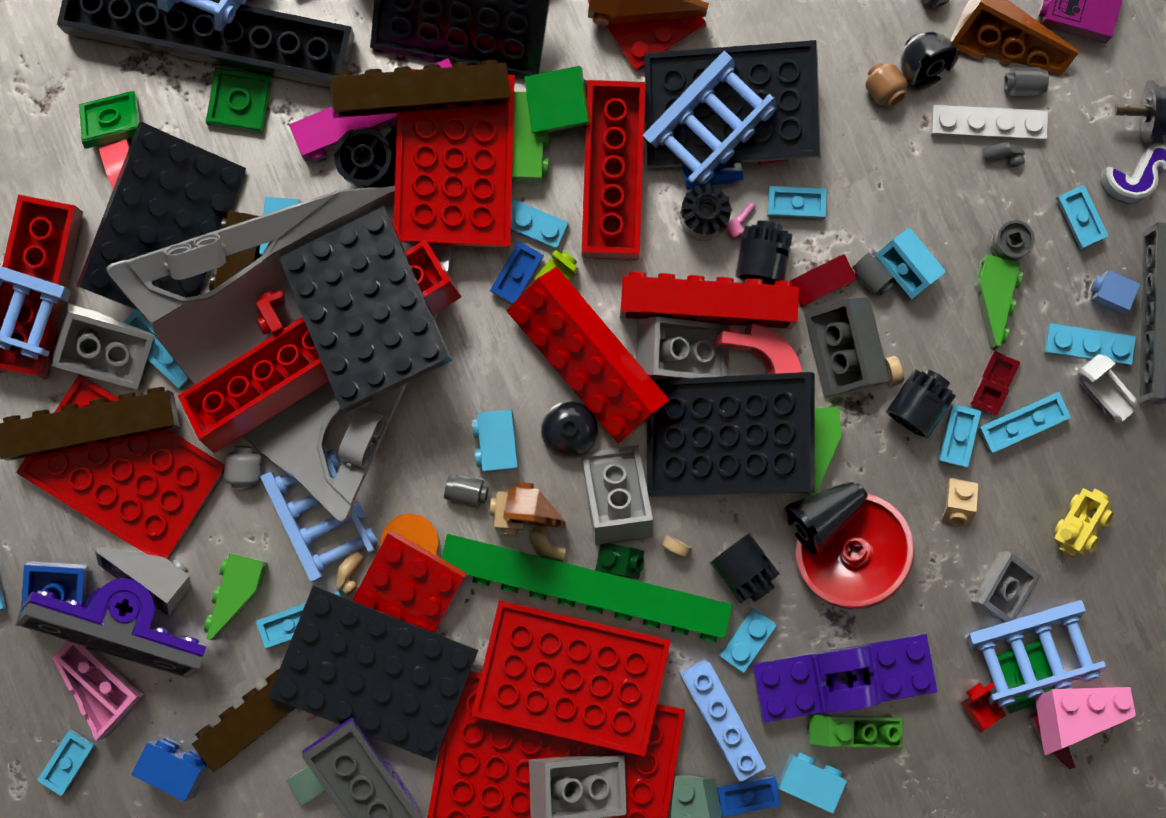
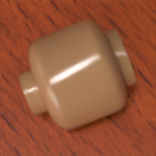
M879 63L868 71L869 77L865 82V88L878 105L892 107L905 98L908 81L896 65L891 63L882 65V63Z

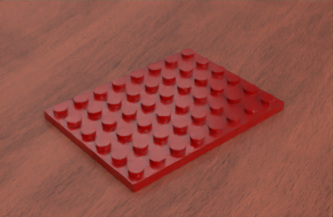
M470 671L439 749L427 818H531L529 760L603 755H624L626 815L603 818H667L685 715L684 708L657 704L646 755L642 757L472 717L481 673Z

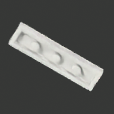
M933 105L931 112V135L1045 141L1047 139L1048 111Z

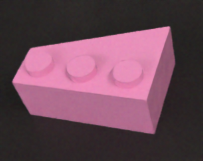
M67 641L52 657L68 690L72 692L82 716L85 717L95 741L104 739L144 696L94 649Z
M1131 687L1052 689L1035 697L1044 756L1136 716Z

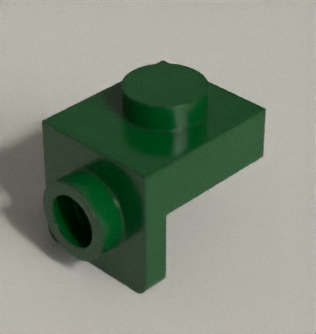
M610 543L600 544L596 571L639 579L640 572L644 568V550Z

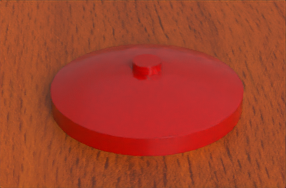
M870 494L866 498L867 505L823 553L819 555L817 553L815 555L811 554L797 539L796 560L805 583L820 599L836 607L866 609L887 601L904 585L913 566L914 541L906 520L890 503Z

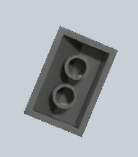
M870 297L846 299L804 313L824 397L864 389L890 381Z

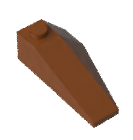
M590 0L588 18L593 19L592 21L596 24L608 26L609 23L626 24L706 17L709 3L701 0Z
M969 0L950 39L959 51L972 58L983 60L986 57L1000 60L1002 64L1010 65V62L1024 64L1028 67H1040L1041 70L1061 75L1079 54L1076 48L1009 0Z
M517 482L516 487L509 488L503 515L506 522L565 528V520L539 489H534L533 483Z

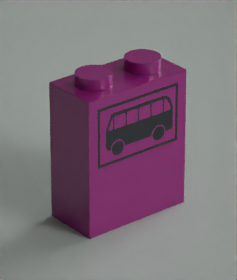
M1042 0L1038 16L1042 17L1041 24L1049 29L1106 44L1113 37L1122 0Z

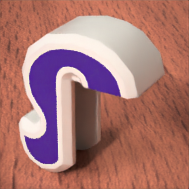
M1156 143L1145 149L1131 178L1112 167L1105 168L1101 176L1104 189L1117 200L1128 203L1145 199L1156 189L1159 181L1158 174L1166 171V145Z
M1098 354L1078 370V379L1091 398L1101 405L1103 413L1112 422L1121 423L1138 409V402L1111 371L1115 363L1109 357Z

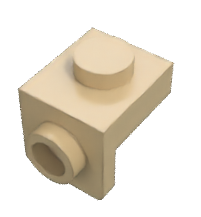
M953 478L949 479L946 505L941 520L943 523L956 527H970L977 512L979 483Z
M497 492L496 498H491L490 515L495 516L494 528H500V534L517 535L518 530H524V524L506 522L503 515L508 493Z

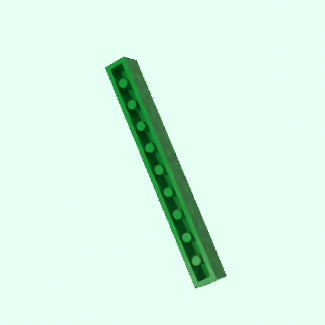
M451 534L446 536L441 559L466 572L467 575L473 576V583L489 586L490 581L502 584L501 590L518 593V589L521 588L530 591L529 597L545 601L547 595L558 597L557 604L574 607L575 602L587 605L586 611L603 615V611L606 609L615 612L614 618L631 622L632 616L644 619L642 625L660 629L661 623L672 626L671 632L688 636L689 630L701 633L699 639L717 643L718 637L725 639L733 605Z

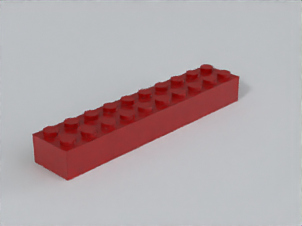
M426 239L406 251V255L432 315L462 298L439 257ZM301 317L178 395V398L199 441L215 454L329 382V379L304 318Z

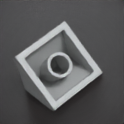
M1009 551L999 552L971 603L1004 622L1015 620L1040 575Z

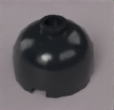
M933 31L919 35L916 34L911 36L905 43L900 58L901 70L908 82L915 86L916 89L928 88L942 79L937 75L943 72L945 68L949 72L958 60L959 51L945 35Z
M371 128L352 129L347 131L338 140L334 149L335 165L338 173L347 182L356 186L370 187L380 183L388 175L392 166L393 153L387 139L380 132Z
M575 401L561 402L552 406L544 415L541 424V438L546 448L555 456L564 459H577L589 452L595 445L598 436V423L595 416L585 405Z

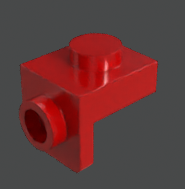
M282 290L276 293L274 291L265 293L256 302V313L259 316L256 321L263 335L268 333L271 337L283 329L274 312L275 309L285 304V295Z
M992 682L985 687L981 683L977 684L966 692L968 698L960 703L980 733L1006 716V713L1002 708H999L998 704L990 706L988 701L992 695L990 690L995 687Z

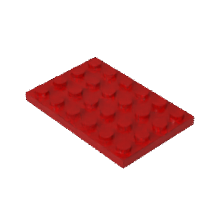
M508 75L510 99L505 105L397 113L393 225L401 243L418 244L426 239L429 244L510 247L515 75Z
M79 374L55 412H60L61 406L78 404L80 408L90 406L89 401L107 398V402L119 400V398ZM168 429L26 457L16 473L143 553L169 560L224 473V463Z
M499 600L471 716L645 757L671 640Z

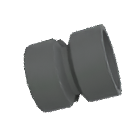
M1018 220L1009 221L1002 225L991 237L989 244L990 252L993 256L1017 262L1033 248L1035 241L1034 232L1025 222Z

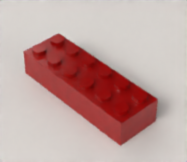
M588 80L587 105L590 124L586 125L581 257L639 259L646 82Z
M18 194L2 267L67 288L83 211L75 205ZM4 281L0 286V330L14 290H12L13 284ZM30 291V294L25 296L11 336L12 339L25 343L28 342L42 299H40L41 293ZM58 299L57 304H53L39 344L40 348L49 351L48 357L39 355L36 360L21 355V348L11 346L10 351L0 348V371L47 379L64 301Z
M558 267L538 277L506 310L618 444L640 428L669 401L668 397Z
M631 271L629 276L623 275L620 318L644 319L658 316L733 326L757 324L767 328L792 329L798 319L799 287L792 286L790 281H775V285H765L763 280L746 279L745 283H734V278L717 277L716 281H705V277L700 275H688L687 279H675L676 275L670 273H659L658 278L646 277L645 272Z

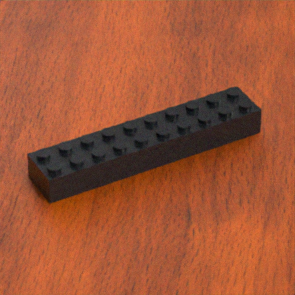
M62 0L57 20L58 27L65 34L329 88L330 76H335L337 72L347 71L355 38L351 26L242 4L236 10L232 22L227 23L221 32L215 30L214 14L181 1L175 3L169 12L158 8L157 0ZM210 0V1H213V2H216V3L219 4V2H220L221 0Z

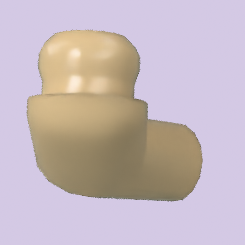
M541 525L535 526L529 534V540L537 555L563 562L566 548L551 545L547 537V529Z
M358 551L349 554L338 568L335 585L338 591L342 590L345 595H349L355 589L356 582L351 580L350 577L364 560V557Z

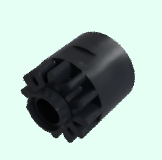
M707 183L706 186L696 185L694 189L686 193L679 218L683 230L691 238L699 241H709L717 238L724 232L730 219L732 208L729 202L730 197L722 192L721 187L715 188L710 183ZM708 208L712 214L708 216L703 215L699 209Z
M760 220L757 221L756 225L745 226L735 277L746 281V279L763 280L765 285H775V281H785L793 234L782 230L781 224L772 221Z
M915 369L886 410V413L907 430L928 439L956 395L952 393V390L948 389L950 382L940 374L930 369L926 373Z
M750 533L709 562L739 603L744 602L748 598H751L754 603L775 588L771 581L780 574Z

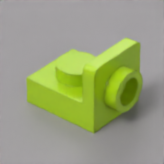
M555 250L551 259L537 274L534 281L553 268L558 267L570 282L578 273V267L575 266L577 261L566 251H563L561 254Z

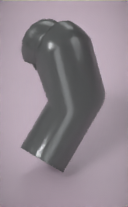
M1004 142L982 148L985 161L1005 157L1009 158V163L1012 167L1021 166L1025 163V158L1023 157L1025 154L1024 150L1013 144Z

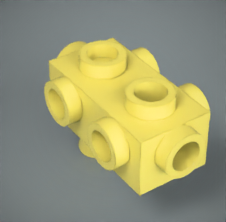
M1083 488L1079 495L1076 494L1069 505L1070 511L1065 520L1061 519L1054 531V539L1061 545L1059 548L1061 552L1075 558L1076 554L1084 557L1087 551L1092 553L1099 543L1098 532L1102 526L1107 528L1114 517V512L1111 511L1113 506L1108 501L1109 496L1096 489L1090 492ZM1096 509L1097 511L1093 518H1089V511Z

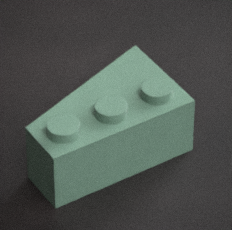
M693 775L675 776L671 818H721L723 816L716 779Z

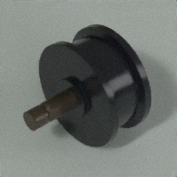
M1156 79L1147 80L1140 105L1116 104L1114 110L1115 115L1140 116V133L1145 143H1151L1154 139H1166V84H1160Z

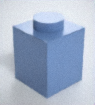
M1108 270L1101 276H1096L1091 286V291L1094 292L1091 300L1124 314L1130 310L1141 284Z

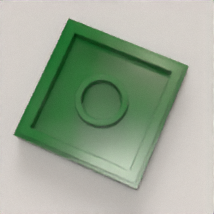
M581 66L524 77L531 130L534 135L590 124Z
M215 67L205 123L207 125L263 133L273 77Z
M135 91L79 104L81 140L85 149L134 137L140 122L138 99Z
M1038 639L1025 644L1024 647L1036 680L1039 681L1052 677L1053 673L1041 640ZM1013 649L997 654L996 656L1008 689L1025 685ZM1051 687L1043 691L1045 693L1049 690L1055 689V687ZM1025 695L1015 698L1016 703L1006 706L1008 713L1011 714L1036 705L1035 698L1027 699Z

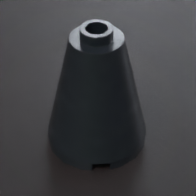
M848 481L789 503L784 507V515L789 526L794 523L798 531L794 535L804 548L813 555L816 553L819 555L826 550L867 505L866 498L868 494L860 483L855 484L852 481Z

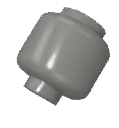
M236 446L235 452L226 454L224 458L225 481L230 483L231 488L234 489L255 488V484L261 481L262 456L259 453L252 452L251 446Z

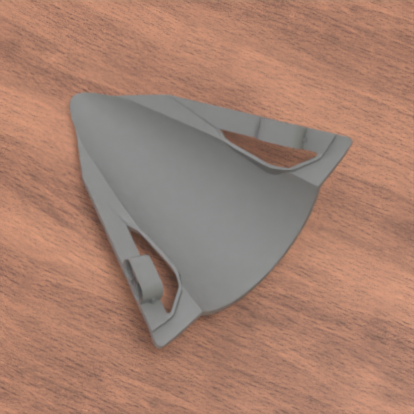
M394 186L337 190L132 259L110 264L107 267V272L148 320L166 351L192 384L195 385L270 338L268 333L263 335L256 321L259 318L256 313V302L265 293L283 291L285 304L274 310L283 329L303 317L279 257L382 206L387 209L393 222ZM269 242L260 258L206 294L185 298L152 285L153 280L168 275L173 279L181 280L217 269L226 263L225 256ZM402 243L405 252L417 245L415 243ZM429 244L448 273L453 245ZM438 313L433 315L435 320L437 318ZM330 382L325 383L242 437L279 469L295 478L339 522H345L351 513L356 496L407 383L371 400L366 409L359 408L355 412L339 447V458L343 462L335 478L330 476L321 444L328 423L340 409Z

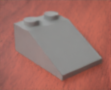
M68 304L51 356V366L137 390L154 334L99 312Z
M658 316L638 319L636 361L651 379L728 376L729 349L715 347L716 335L725 331L726 328H730V325Z
M639 445L592 451L582 455L595 545L653 537V517Z
M98 547L95 551L100 567L117 579L127 578L141 583L151 594L154 606L168 616L190 590V575L187 574L189 570L177 560H174L172 563L163 557L105 547Z
M624 755L552 757L529 760L531 818H603L626 815Z

